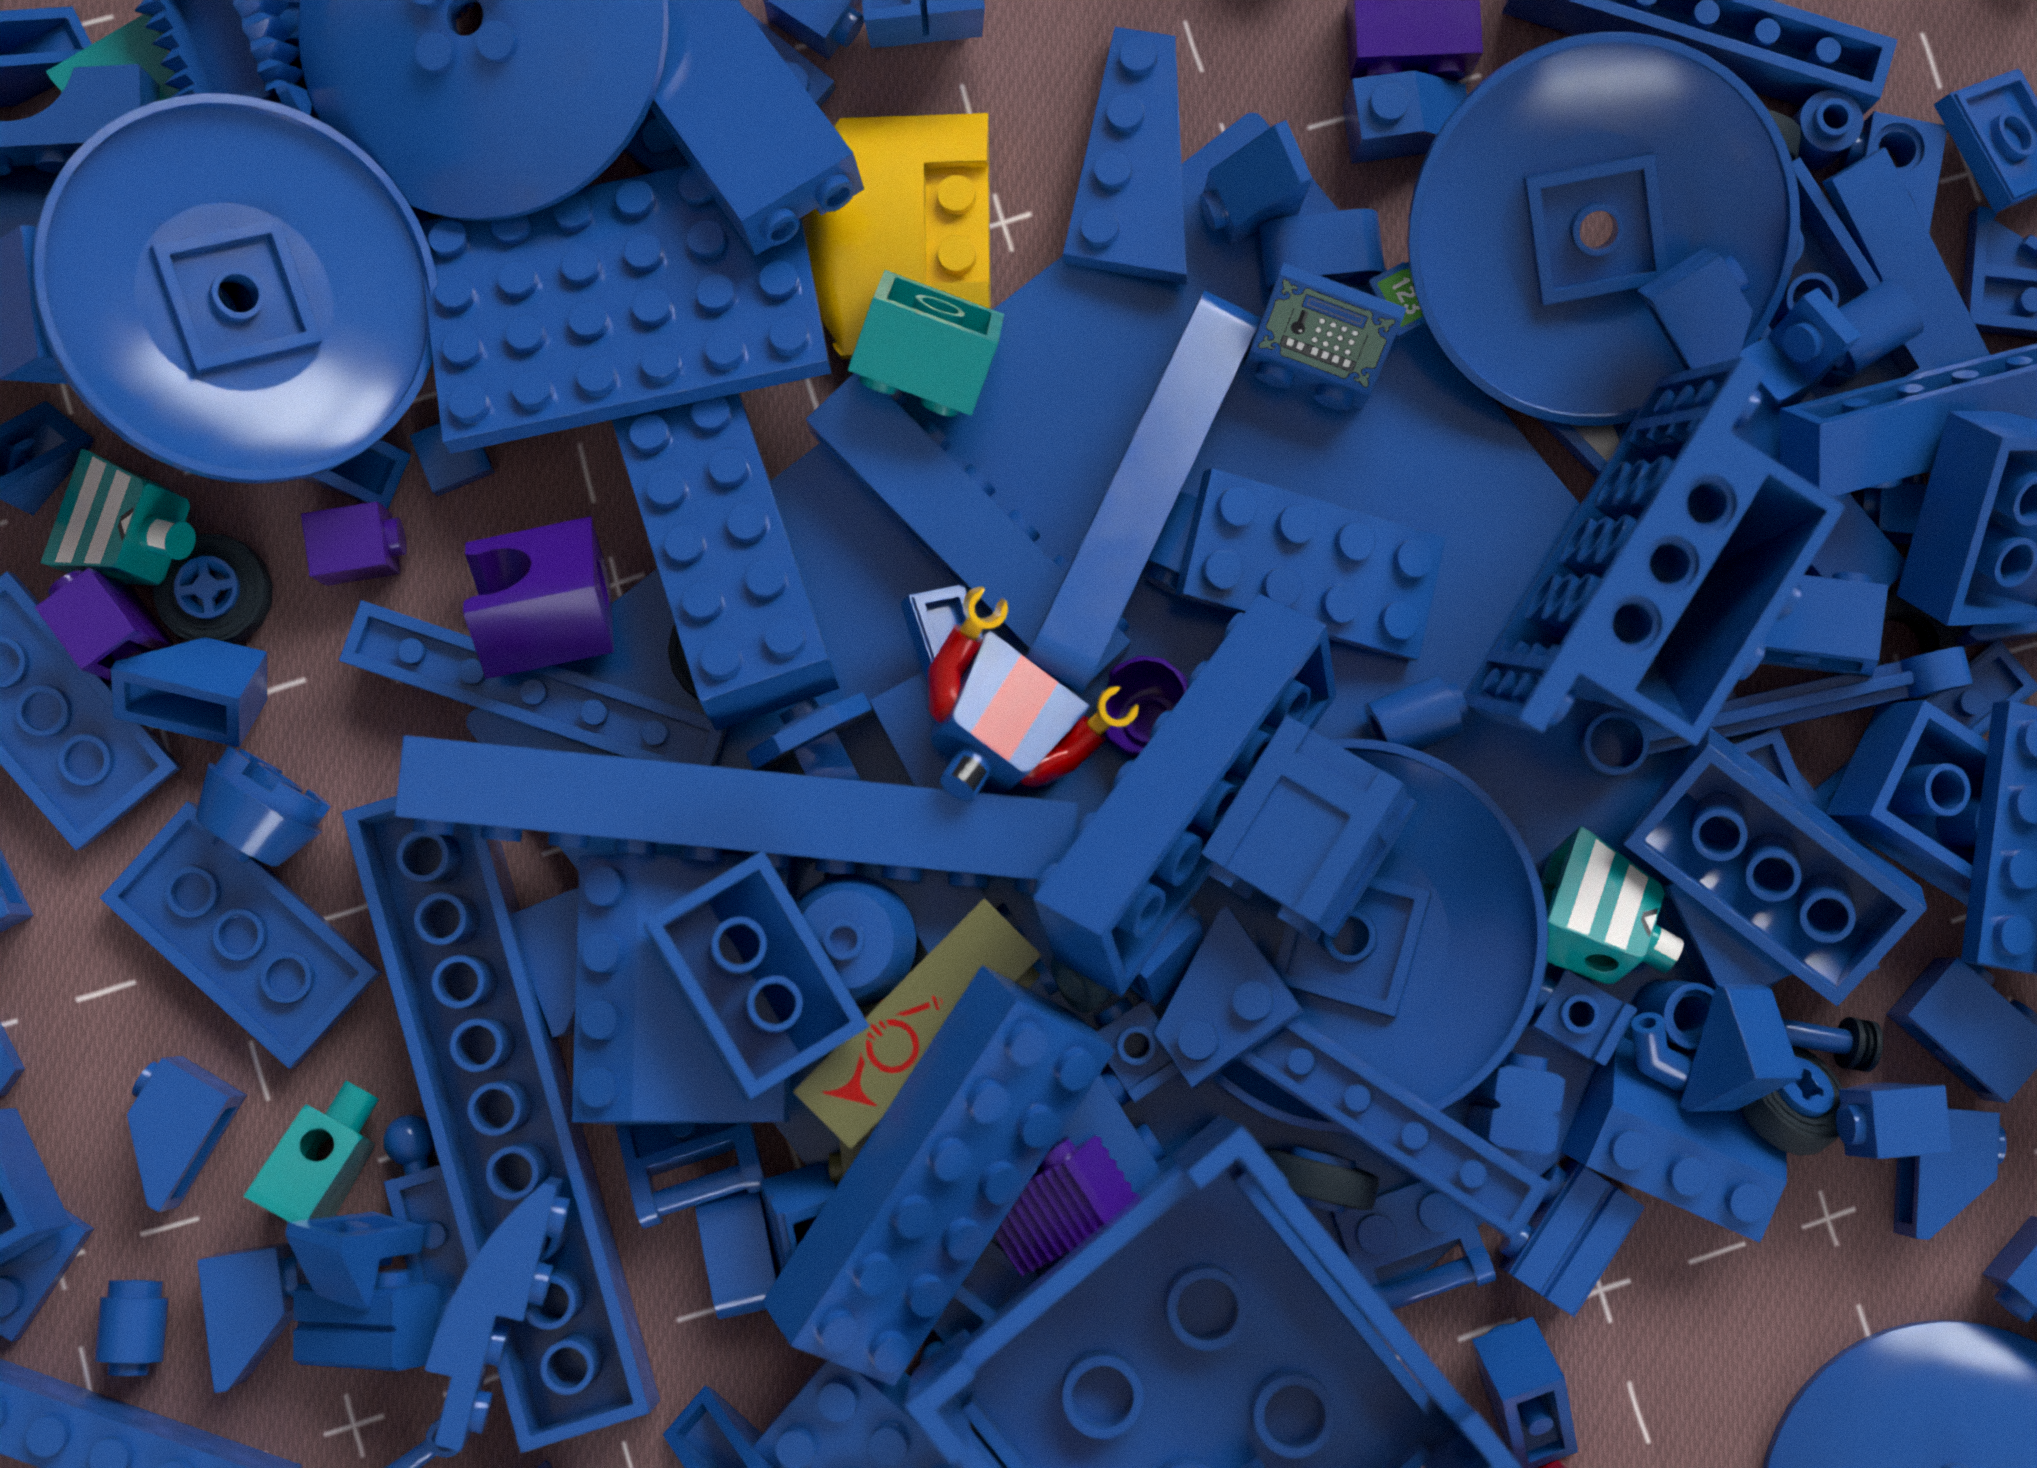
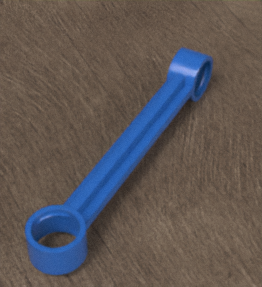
M1964 646L1952 647L1876 666L1872 678L1838 674L1727 699L1711 722L1710 727L1725 739L1900 700L1946 692L1972 685L1973 680ZM1609 711L1596 717L1585 727L1580 739V752L1584 762L1592 771L1605 777L1626 775L1640 767L1648 756L1693 746L1692 743L1643 718L1638 719L1636 716L1624 711ZM1609 720L1620 721L1628 725L1637 738L1636 753L1632 760L1624 766L1613 767L1604 764L1596 757L1593 749H1591L1593 732L1600 725L1608 723Z

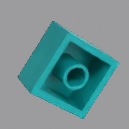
M884 270L870 304L848 371L859 374V381L875 391L895 394L896 390L900 389L921 397L920 403L935 413L954 417L957 416L959 411L972 416L999 344L1004 314Z

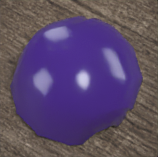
M1139 655L1116 665L1108 673L1109 679L1106 689L1114 686L1121 687L1106 701L1105 708L1109 717L1113 719L1122 718L1136 703L1139 706L1137 716L1131 723L1121 727L1111 726L1104 732L1108 741L1130 758H1137L1150 741L1152 728L1159 716L1167 710L1172 711L1186 692L1187 678L1164 658Z

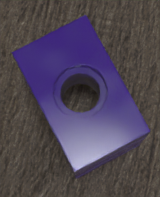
M591 516L465 542V556L479 595L463 601V615L485 679L614 652L611 580Z

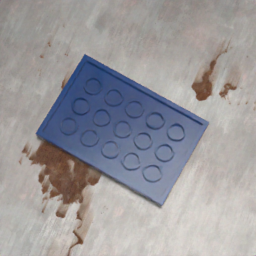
M690 165L584 187L576 194L553 206L511 219L475 221L442 217L419 222L430 247L438 280L435 291L430 299L423 273L442 439L449 453H458L831 374L803 218L799 219V230L790 240L781 245L771 246L755 256Z

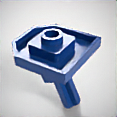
M863 692L838 703L832 704L828 702L820 707L815 698H811L780 714L779 716L784 725L774 730L773 736L746 752L753 769L756 771H768L796 756L806 776L861 781L837 734L874 716V713Z

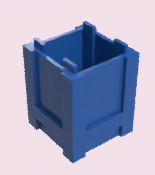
M1286 715L1201 854L1214 862L1208 874L1225 884L1228 889L1248 901L1255 890L1282 906L1277 917L1292 925L1293 929L1315 942L1322 931L1336 939L1418 804L1409 797L1405 791L1407 787L1403 782Z

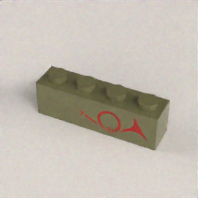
M983 899L865 1018L870 1027L839 1045L793 1092L850 1150L861 1138L866 1142L981 965L1029 988L1041 975L1032 966L1041 954L986 899Z

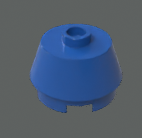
M229 745L217 764L208 763L195 819L216 835L212 843L229 856L243 863H247L250 857H253L265 864L278 867L322 833L318 826L331 805L311 789L302 794L303 789L281 774L283 771L244 749L240 748L237 751Z
M841 875L816 884L797 901L798 909L858 1007L874 1004L884 999L905 979L915 957L916 930L908 907L890 887L866 876Z

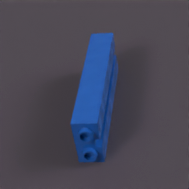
M668 0L669 27L667 51L663 72L650 110L755 256L771 246L781 245L790 240L799 230V219L814 209L821 216L827 212L836 211L844 207L854 195L864 190L853 152L739 0Z

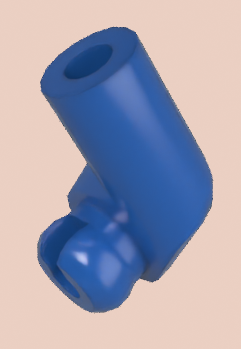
M1646 1012L1635 1016L1631 1021L1636 1065L1640 1073L1672 1090H1685L1697 1049H1693L1689 1056L1686 1055L1687 1049L1678 1046L1674 1050L1670 1049L1667 1045L1665 1021L1661 1015Z

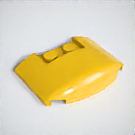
M988 113L840 118L834 128L854 154L864 190L854 195L844 207L836 211L827 212L822 216L814 209L804 215L803 221L821 319L837 341L832 343L840 358L852 359L870 304L884 270L991 309Z

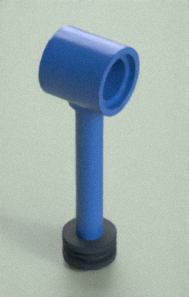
M1669 978L1659 979L1650 983L1641 992L1636 1005L1638 1009L1636 1016L1646 1012L1661 1015L1665 1021L1667 1044L1697 1049L1715 991L1700 983ZM1683 998L1687 1006V1016L1683 1024L1677 1028L1674 1023L1673 1012L1676 1004ZM1846 1017L1835 1028L1782 1018L1791 1046L1833 1053L1837 1065L1845 1069L1870 1072L1879 1063L1883 1051V1033L1881 1027L1875 1021Z

